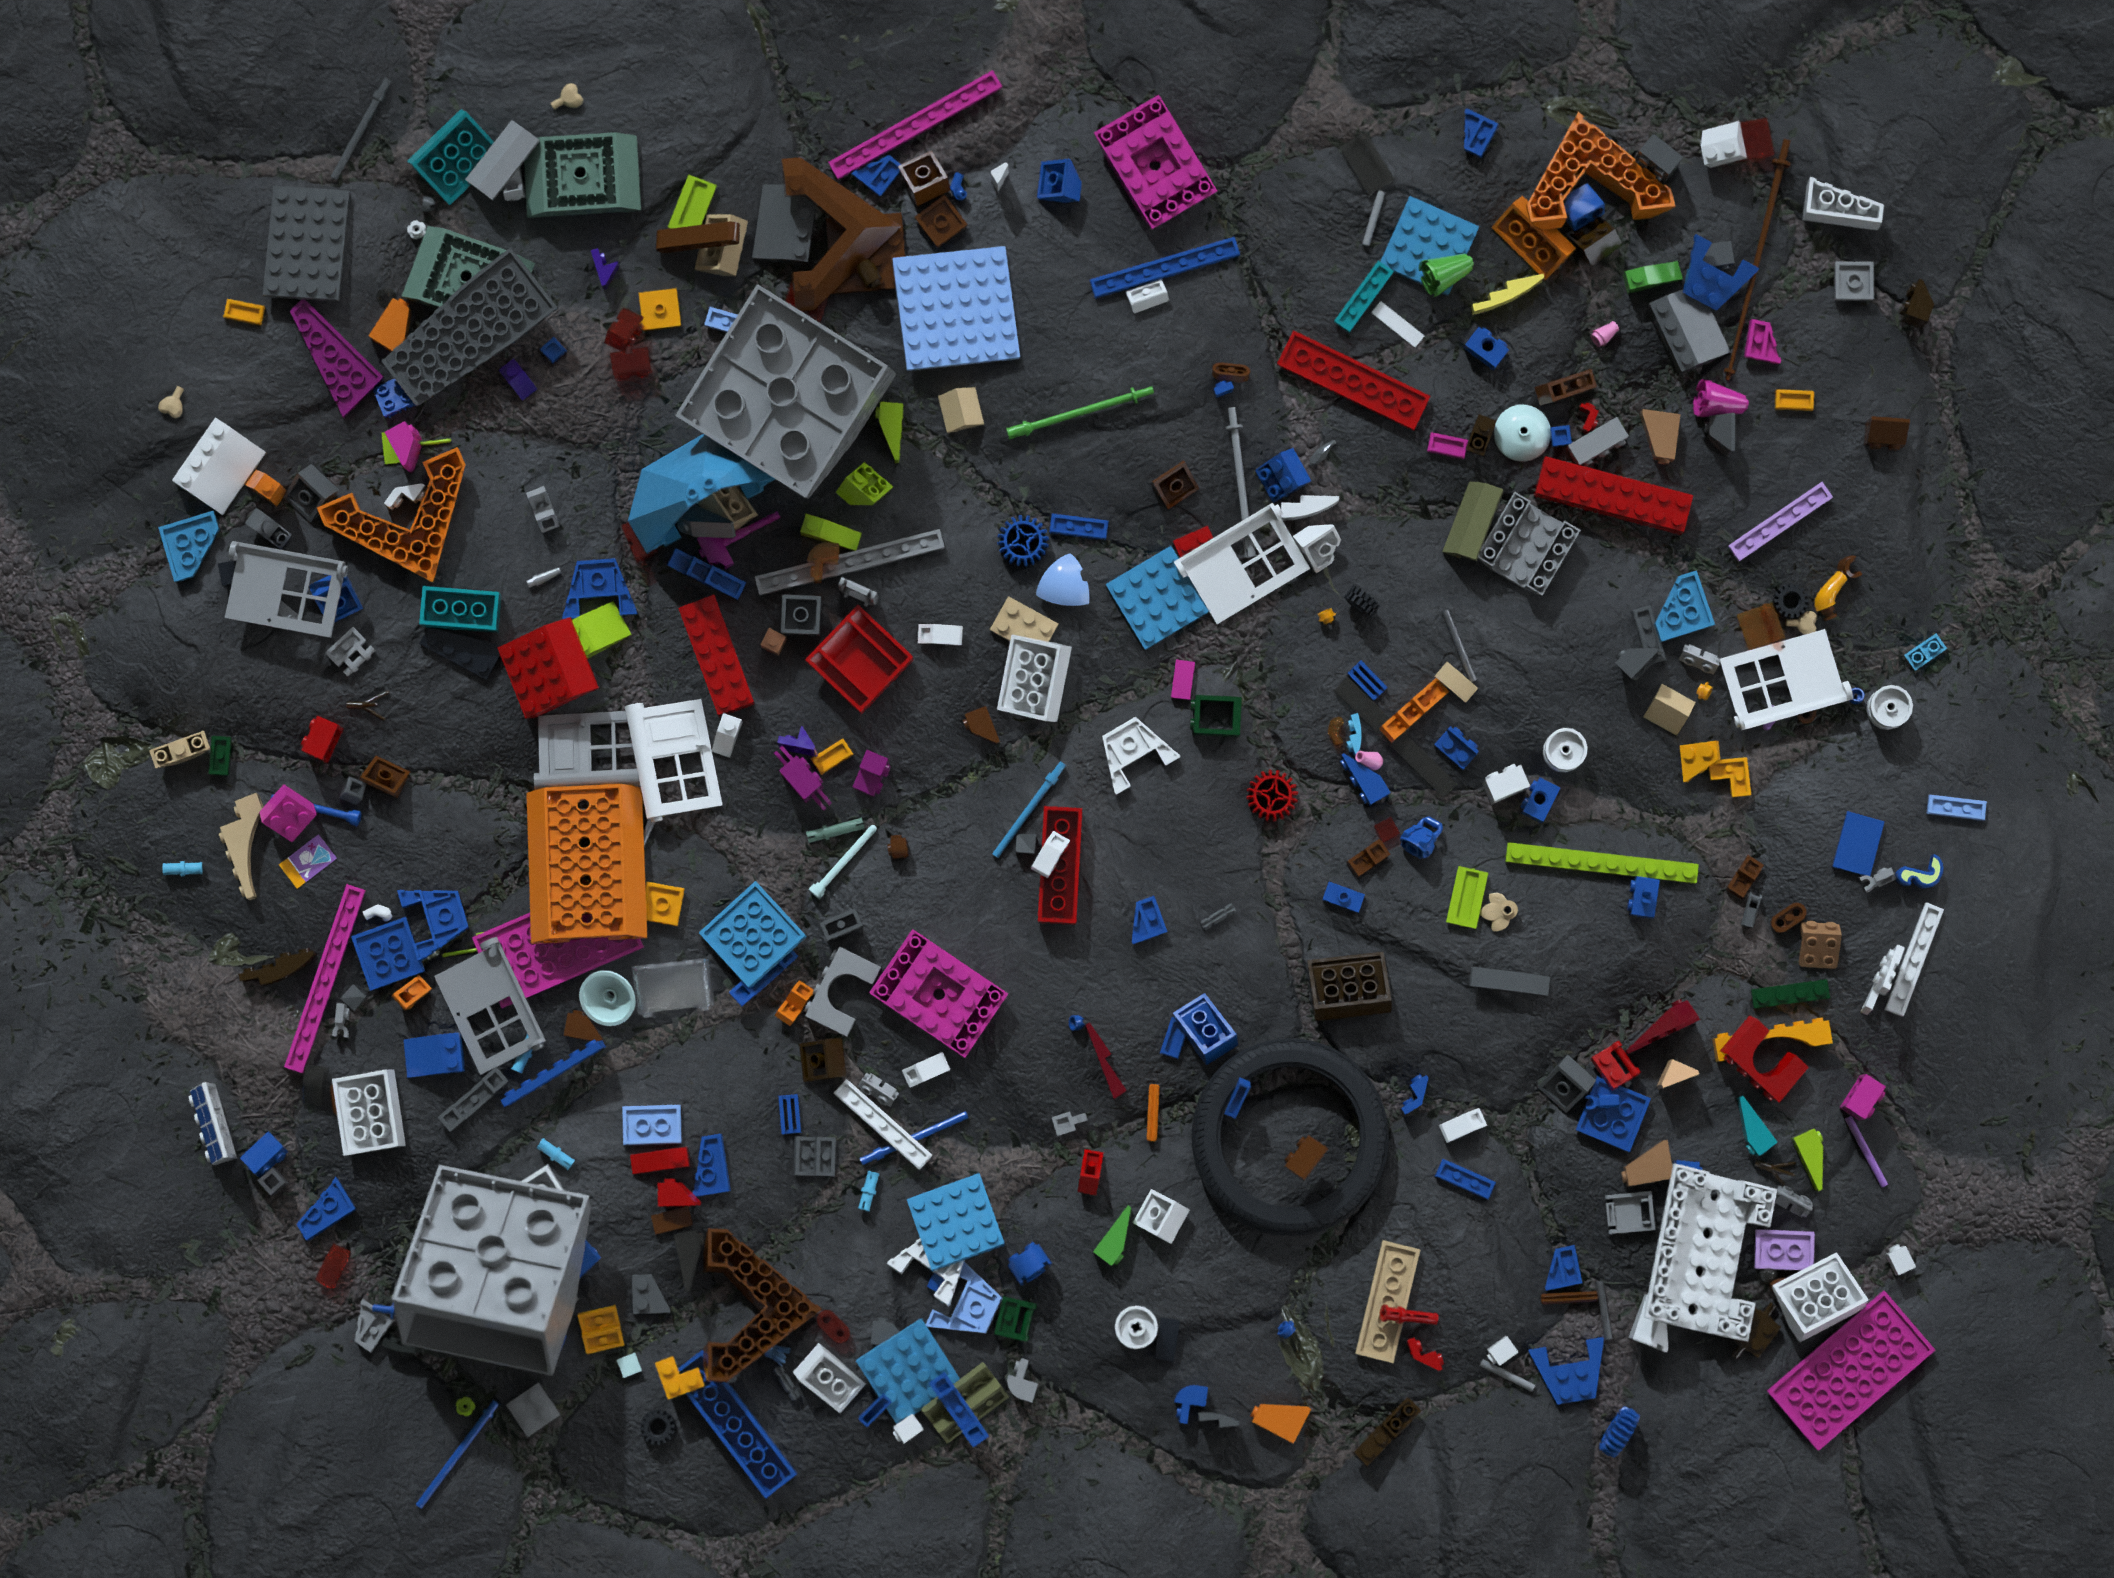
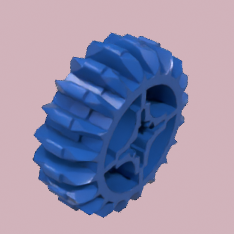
M1019 515L1018 522L1012 517L1011 521L1013 524L1011 525L1006 521L1007 529L1004 527L1000 528V531L1004 534H998V538L1003 541L997 542V545L1004 546L999 549V552H1007L1003 558L1007 559L1010 556V564L1017 560L1016 566L1018 567L1020 566V561H1024V567H1027L1028 560L1034 565L1035 561L1033 558L1040 561L1039 553L1042 555L1046 554V551L1042 548H1048V544L1043 543V541H1048L1049 537L1042 536L1047 533V530H1039L1043 524L1039 523L1036 526V518L1029 522L1030 516H1026V521H1022V515ZM1020 527H1029L1035 533L1025 534ZM1015 529L1017 538L1012 543L1007 544L1010 532ZM1020 535L1021 537H1024V539H1028L1026 541V547L1025 545H1022V543H1018L1020 542ZM1039 538L1037 549L1031 553L1029 544L1034 539ZM1020 548L1025 552L1026 556L1017 555L1011 550Z
M1622 1407L1604 1433L1599 1443V1449L1607 1456L1613 1458L1619 1455L1638 1424L1639 1414L1631 1408Z

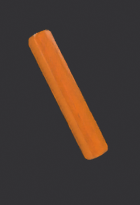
M1158 1084L1149 1085L1147 1141L1157 1140L1160 1087Z

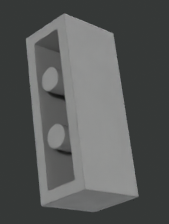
M1618 417L1569 444L1566 449L1575 464L1587 467L1594 462L1592 459L1597 456L1602 458L1610 453L1609 449L1613 447L1618 449L1625 445V440L1629 436Z

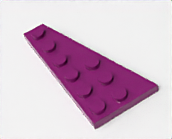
M301 300L290 310V313L343 418H345L384 377L306 300Z

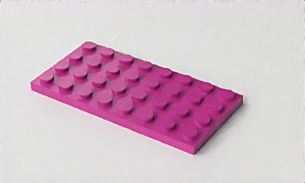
M530 913L472 937L478 953L482 952L481 943L494 937L498 938L526 998L644 948L641 939L608 940V937L570 939V942L531 944ZM588 913L582 916L584 923H590L593 919V916ZM510 996L499 1001L501 1008L513 1004Z
M1883 1290L1865 1308L1857 1312L1771 1386L1767 1392L1814 1448L1819 1451L1932 1354L1935 1349L1885 1290Z

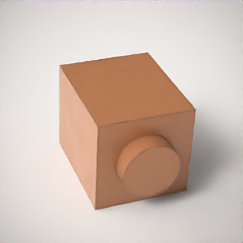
M769 628L761 643V647L779 656L787 641V637Z

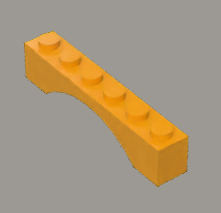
M1823 1017L1811 1019L1812 1023L1805 1024L1803 1020L1792 1022L1793 1026L1786 1027L1785 1024L1774 1025V1029H1770V1032L1764 1038H1791L1803 1042L1810 1047L1833 1043L1829 1020L1823 1021ZM1728 1033L1717 1034V1038L1712 1039L1716 1062L1725 1061L1723 1059L1725 1055L1720 1050L1732 1037Z

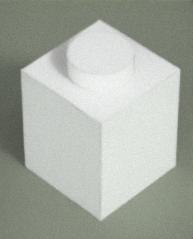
M1897 1244L1889 1248L1890 1252L1885 1254L1895 1275H1900L1916 1267L1906 1246L1900 1247Z
M1507 1336L1487 1349L1489 1352L1487 1355L1488 1359L1493 1365L1497 1363L1498 1366L1518 1353Z
M912 1413L893 1427L895 1431L892 1433L899 1442L902 1440L905 1443L924 1429Z

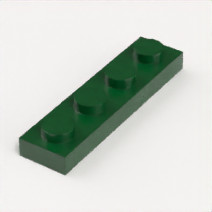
M1828 979L1750 990L1753 1009L1830 998Z

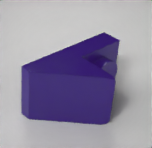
M596 248L591 250L602 288L605 290L608 288L620 265L618 262L604 266L603 264L607 263L605 255Z
M514 359L499 369V372L522 401L538 390Z
M803 726L800 728L798 739L790 735L785 737L779 736L777 744L779 748L783 746L789 752L817 757V750Z

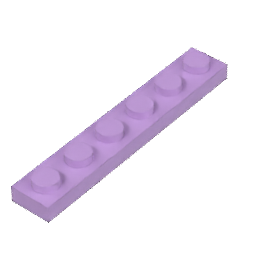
M1821 482L1728 545V548L1739 562L1832 499L1833 496L1824 483Z

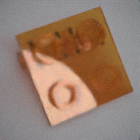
M1773 602L1736 615L1749 650L1785 639Z

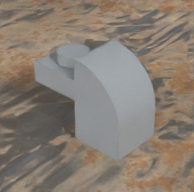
M520 167L503 189L504 198L507 201H515L526 197Z
M545 487L527 492L528 500L541 532L559 527L558 519Z
M1021 1358L1020 1362L1016 1361L1013 1372L1017 1373L1016 1376L1008 1374V1387L1017 1398L1033 1402L1038 1383L1023 1379L1029 1360Z

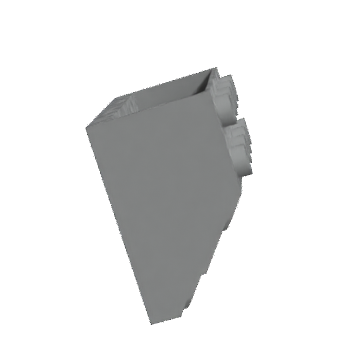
M757 284L675 416L809 499L855 441L893 381L896 373L883 362Z
M439 1165L392 1297L402 1344L553 1376L575 1309L591 1210L589 1196Z

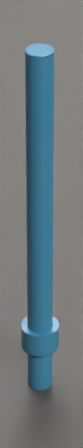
M1061 761L1052 773L1049 772L1044 784L992 854L995 857H1000L1049 788L1058 781V776L1066 767Z

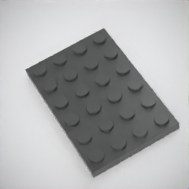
M273 186L263 297L340 302L350 200L349 191Z

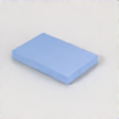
M681 1105L622 1106L623 1145L682 1144Z

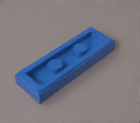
M1052 514L1049 533L1106 540L1108 520Z
M1442 1159L1435 1174V1177L1489 1200L1496 1183L1445 1159Z

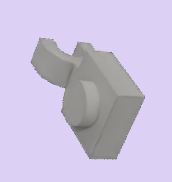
M1892 868L1880 869L1877 871V874L1873 875V878L1868 875L1860 877L1862 883L1865 881L1870 882L1868 886L1864 887L1866 893L1873 890L1874 887H1881L1896 880Z
M337 1003L335 1028L333 1029L332 1036L337 1037L338 1031L342 1029L344 1037L349 1038V1030L344 1026L345 1020L349 1019L350 1009L347 1008L346 1004Z
M1071 1112L1052 1117L1057 1136L1075 1131V1124L1087 1121L1086 1114L1083 1113L1072 1117Z

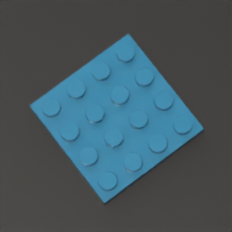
M1410 196L1380 262L1395 273L1423 285L1420 278L1423 277L1422 271L1419 272V263L1428 259L1459 254L1467 255L1479 226ZM1452 286L1445 290L1442 294L1448 296L1452 289Z
M1172 546L1106 584L1107 589L1144 650L1210 611L1189 576L1183 578L1175 566L1174 561L1179 558Z
M756 881L699 932L749 988L754 986L807 937Z
M980 1173L907 1199L932 1272L1005 1245Z
M922 1318L856 1359L857 1364L877 1395L880 1397L884 1393L892 1401L886 1409L896 1424L912 1413L913 1415L916 1414L921 1408L937 1397L929 1382L943 1372L947 1374L953 1384L960 1380Z

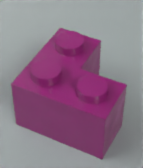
M866 750L859 767V773L853 784V789L875 797L876 794H880L883 787L881 783L883 776H888L891 766L888 758Z

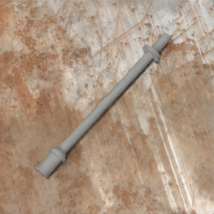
M1236 407L1228 408L1230 426H1227L1226 430L1231 431L1243 521L1249 517L1238 431L1243 428V425L1237 423ZM1249 535L1243 537L1241 542H1243L1244 558L1256 557L1255 545Z

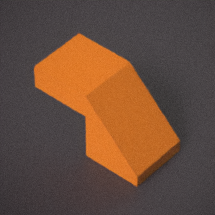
M799 980L774 1016L791 1026L813 995L814 989Z

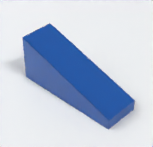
M1239 1077L1224 1114L1233 1118L1237 1117L1250 1089V1081Z
M883 1393L860 1414L858 1419L868 1427L892 1401Z

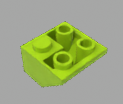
M864 462L845 478L836 493L850 505H874L893 486Z

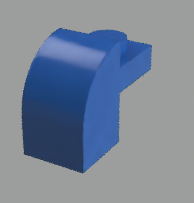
M1189 1385L1177 1393L1174 1402L1182 1403L1181 1407H1177L1176 1413L1179 1423L1187 1424L1190 1405L1206 1406L1208 1387Z

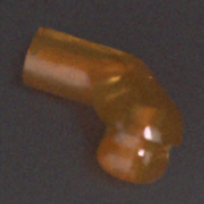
M1334 717L1330 721L1327 730L1335 746L1344 742L1339 734L1340 727L1344 725V720L1341 717Z

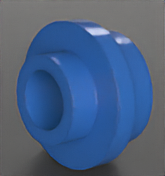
M1292 1321L1281 1323L1278 1327V1335L1284 1339L1290 1337L1296 1330Z

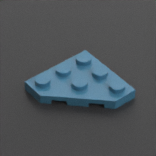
M214 511L158 527L175 583L195 576L220 531Z
M1697 570L1677 577L1654 623L1660 642L1715 625Z

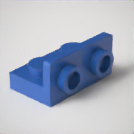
M1450 726L1434 746L1460 769L1464 770L1479 752L1477 750L1478 746L1469 739L1467 741L1463 738V733L1457 727L1452 728Z

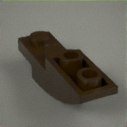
M306 948L298 950L299 954L291 955V952L279 954L280 957L275 958L276 966L266 964L262 965V969L255 970L254 967L243 969V973L238 974L240 982H248L259 979L262 986L279 982L303 969L315 958L316 952Z
M1407 1397L1364 1439L1352 1454L1367 1467L1407 1427L1421 1410Z

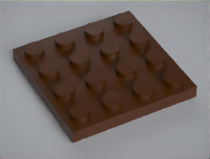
M902 213L884 214L901 227L868 258L871 263H874L882 277L881 284L874 289L866 288L857 273L858 269H856L832 294L896 289L892 258L905 257ZM826 218L829 250L843 234L844 230L831 218Z

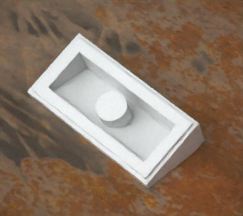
M1006 162L990 172L991 182L997 192L1008 175V164Z
M1162 279L1126 291L1133 313L1169 301Z

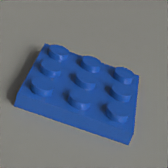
M407 917L351 936L370 991L426 972L422 961L418 962L413 947V944L416 943Z
M1597 1076L1589 1095L1598 1098V1095L1618 1094L1619 1107L1599 1108V1106H1596L1592 1110H1587L1585 1107L1593 1104L1591 1099H1587L1575 1130L1630 1152L1651 1098L1622 1086L1612 1091L1605 1080Z

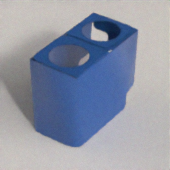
M1588 183L1570 192L1566 197L1567 201L1564 202L1567 214L1566 222L1574 231L1595 220L1596 217H1593L1594 215L1600 217L1605 213L1604 202Z

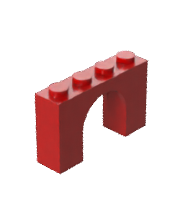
M1749 1015L1720 1051L1725 1055L1723 1059L1730 1065L1735 1064L1738 1067L1736 1071L1743 1077L1747 1076L1750 1078L1749 1083L1756 1089L1760 1088L1763 1091L1762 1095L1766 1099L1780 1102L1809 1067L1796 1055L1787 1052L1774 1069L1766 1073H1758L1753 1064V1054L1770 1030L1758 1019Z

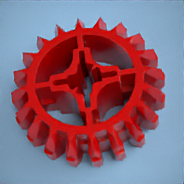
M1268 770V776L1262 771L1261 779L1257 775L1254 777L1257 783L1253 781L1249 783L1254 788H1247V792L1252 793V795H1248L1246 799L1253 800L1248 806L1252 807L1255 805L1256 808L1252 810V813H1256L1259 810L1258 818L1265 814V821L1269 820V816H1272V820L1276 821V815H1279L1281 820L1284 819L1283 812L1289 816L1288 808L1291 810L1295 809L1291 802H1298V799L1292 798V796L1298 795V791L1292 792V789L1296 788V784L1289 785L1293 779L1290 777L1286 781L1284 779L1287 775L1286 773L1279 777V770H1276L1275 775H1272V770ZM1273 780L1270 789H1258L1262 783ZM1278 782L1285 786L1288 796L1278 791ZM1273 787H1275L1274 792L1278 798L1274 797L1270 805V796L1267 793H1271ZM1256 795L1266 799V809L1259 804ZM1275 802H1287L1283 808L1272 811Z

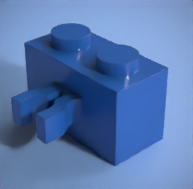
M1636 876L1634 880H1631L1630 892H1632V899H1628L1627 910L1630 911L1629 916L1649 919L1655 917L1659 879Z

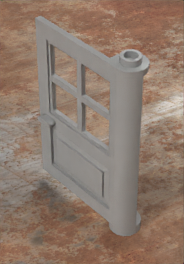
M236 541L231 542L228 555L229 560H237L225 618L331 638L343 579L348 573V566H346L344 561ZM288 568L307 571L303 593L283 590ZM312 572L331 575L327 598L307 594ZM282 594L302 597L298 619L278 616ZM306 598L326 602L322 624L302 621Z
M626 712L538 716L539 773H534L535 790L545 787L605 784L640 786L637 769L617 770L616 749L633 748L632 743L616 744L615 724L628 723ZM611 724L612 745L591 746L590 725ZM612 749L613 770L592 771L591 750Z
M497 937L481 943L482 952L434 976L480 1075L532 1049L537 1051L543 1048V1043L546 1042ZM510 996L518 1015L499 1024L491 1005ZM487 1008L495 1027L475 1036L467 1018ZM521 1019L529 1038L509 1047L501 1028ZM497 1031L505 1050L486 1059L478 1040Z

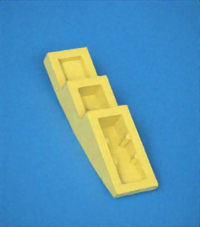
M1544 274L1506 281L1505 290L1489 293V301L1472 304V315L1495 309L1517 299L1541 283L1544 279Z

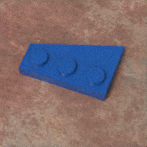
M722 1134L703 1136L701 1138L693 1194L698 1197L731 1191Z

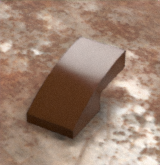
M1378 839L1346 863L1356 878H1358L1388 857L1390 853L1382 841Z
M1747 855L1729 882L1726 890L1742 900L1764 865Z

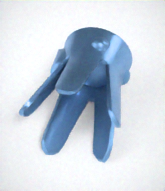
M775 1345L763 1355L773 1359L782 1367L781 1363L784 1364V1359L786 1358L783 1353H790L791 1348Z

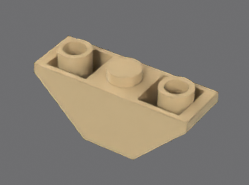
M201 731L149 751L154 766L157 769L196 758L211 748L205 731Z

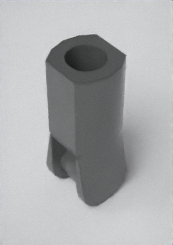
M1752 892L1749 893L1741 926L1754 928L1762 895L1756 896ZM1750 902L1756 903V907H1749Z

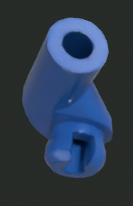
M955 172L950 189L953 196L961 201L967 197V192L961 186L964 175Z

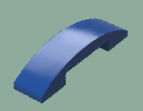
M792 950L754 986L749 988L741 981L729 991V994L742 1007L798 958V955Z
M945 1372L929 1382V1385L942 1401L972 1447H975L989 1437Z

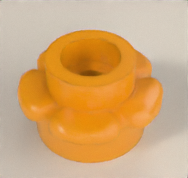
M1332 608L1326 609L1318 613V621L1324 624L1334 621L1336 613H1333Z
M1708 682L1705 685L1700 684L1696 692L1698 699L1706 701L1709 698L1713 687L1708 685Z

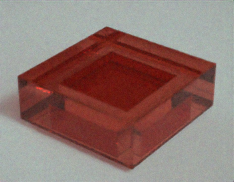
M1391 817L1374 826L1383 843L1400 834Z

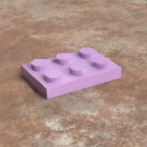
M1755 1230L1754 1268L1804 1270L1814 1264V1232Z

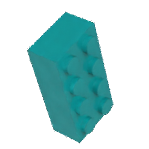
M423 586L419 624L422 627L498 633L502 595L499 592Z

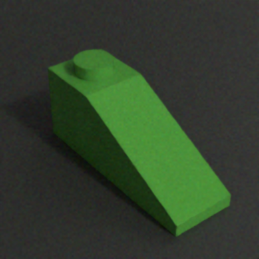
M1678 261L1644 266L1625 271L1623 274L1627 294L1683 280Z
M1130 1206L1125 1208L1093 1251L1111 1266L1113 1263L1117 1265L1123 1258L1121 1253L1125 1244L1131 1211Z

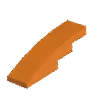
M1435 678L1379 728L1380 731L1392 743L1449 691Z

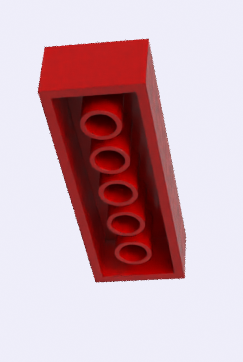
M715 595L679 607V612L719 718L722 717L723 713L728 715L755 705Z
M1044 806L1042 847L1053 831L1069 839L1070 842L1061 854L1056 867L1049 877L1046 878L1040 874L1038 923L1076 925L1082 808Z

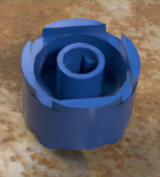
M1034 1242L1024 1248L1025 1251L1020 1255L1016 1253L1008 1259L1009 1264L1007 1267L1020 1286L1024 1285V1280L1029 1283L1046 1271L1044 1267L1047 1264L1049 1267L1052 1265V1262L1039 1244L1035 1245Z

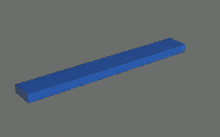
M1235 237L1090 279V284L1096 299L1240 256Z

